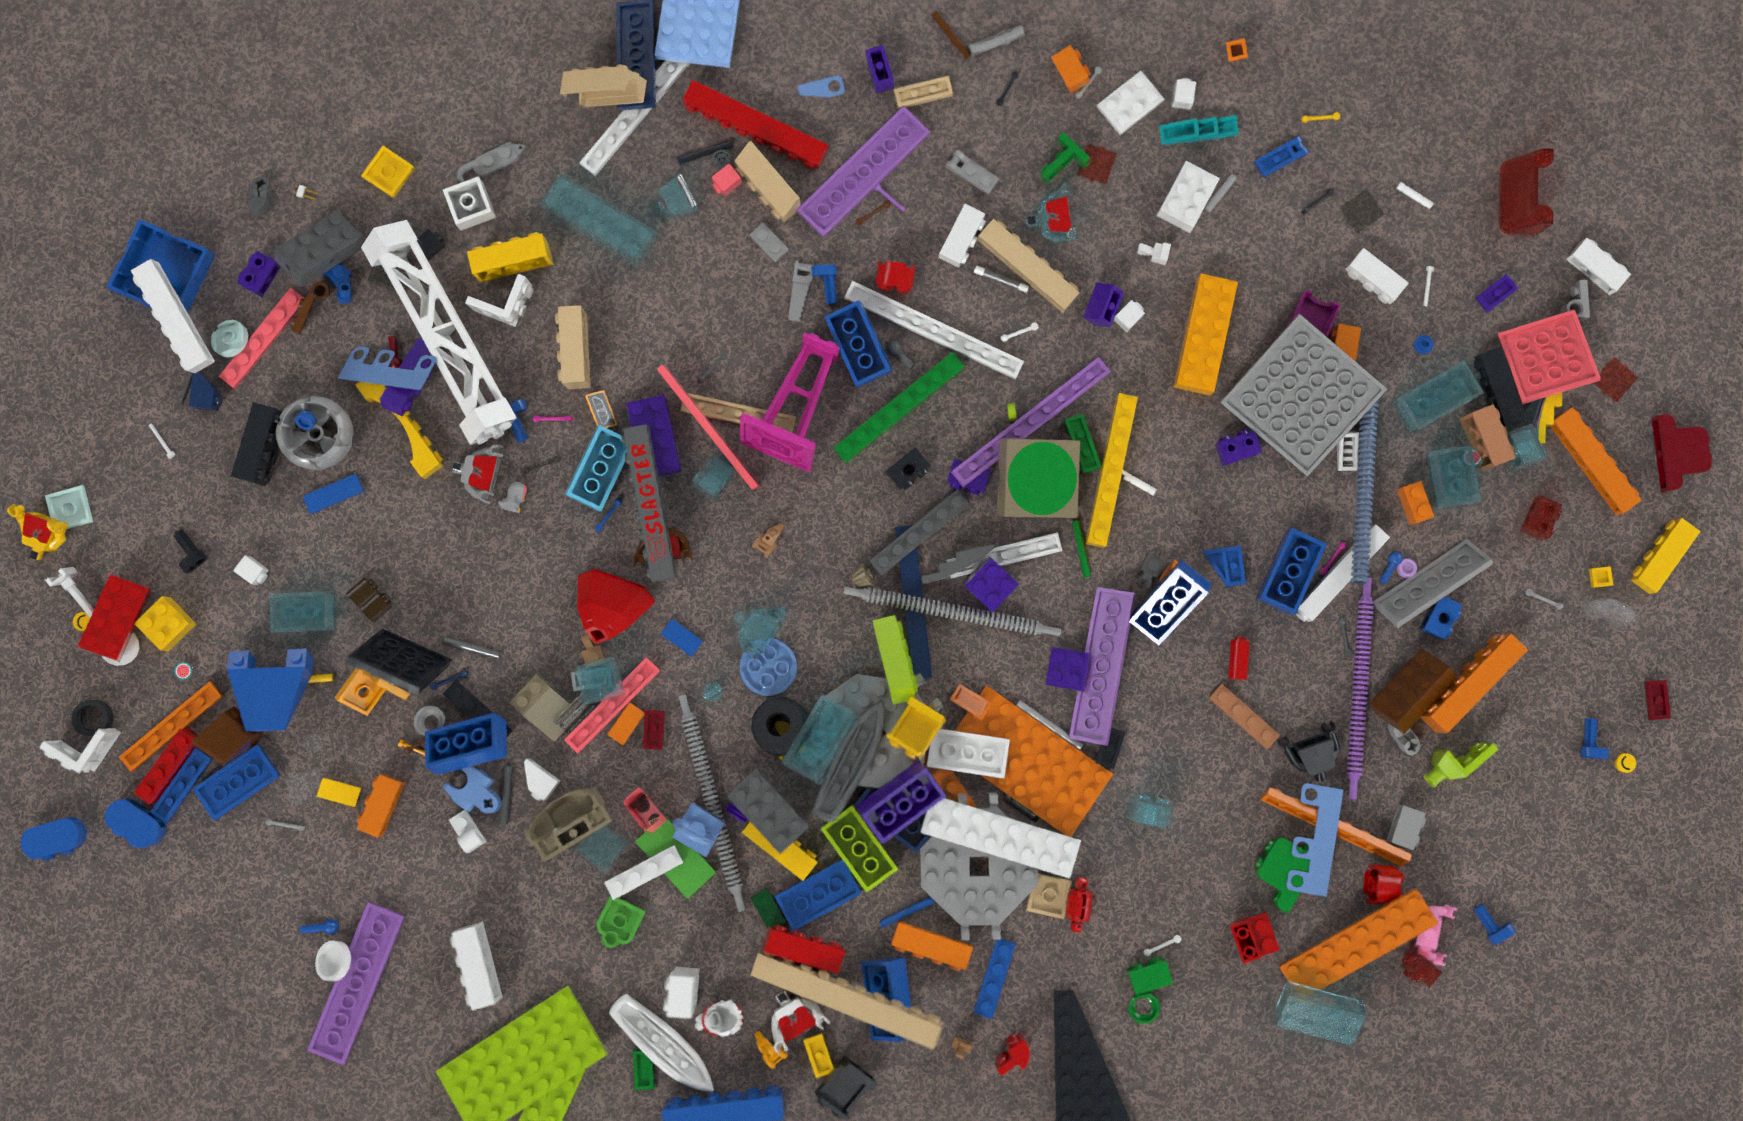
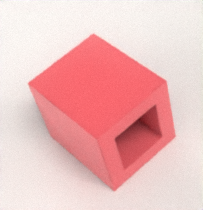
M727 164L711 177L714 190L718 194L722 193L724 196L742 183L741 177L730 164Z

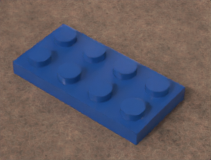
M257 744L194 787L193 791L212 820L216 821L281 775L262 746Z
M841 859L775 895V898L792 930H796L862 894L848 866Z

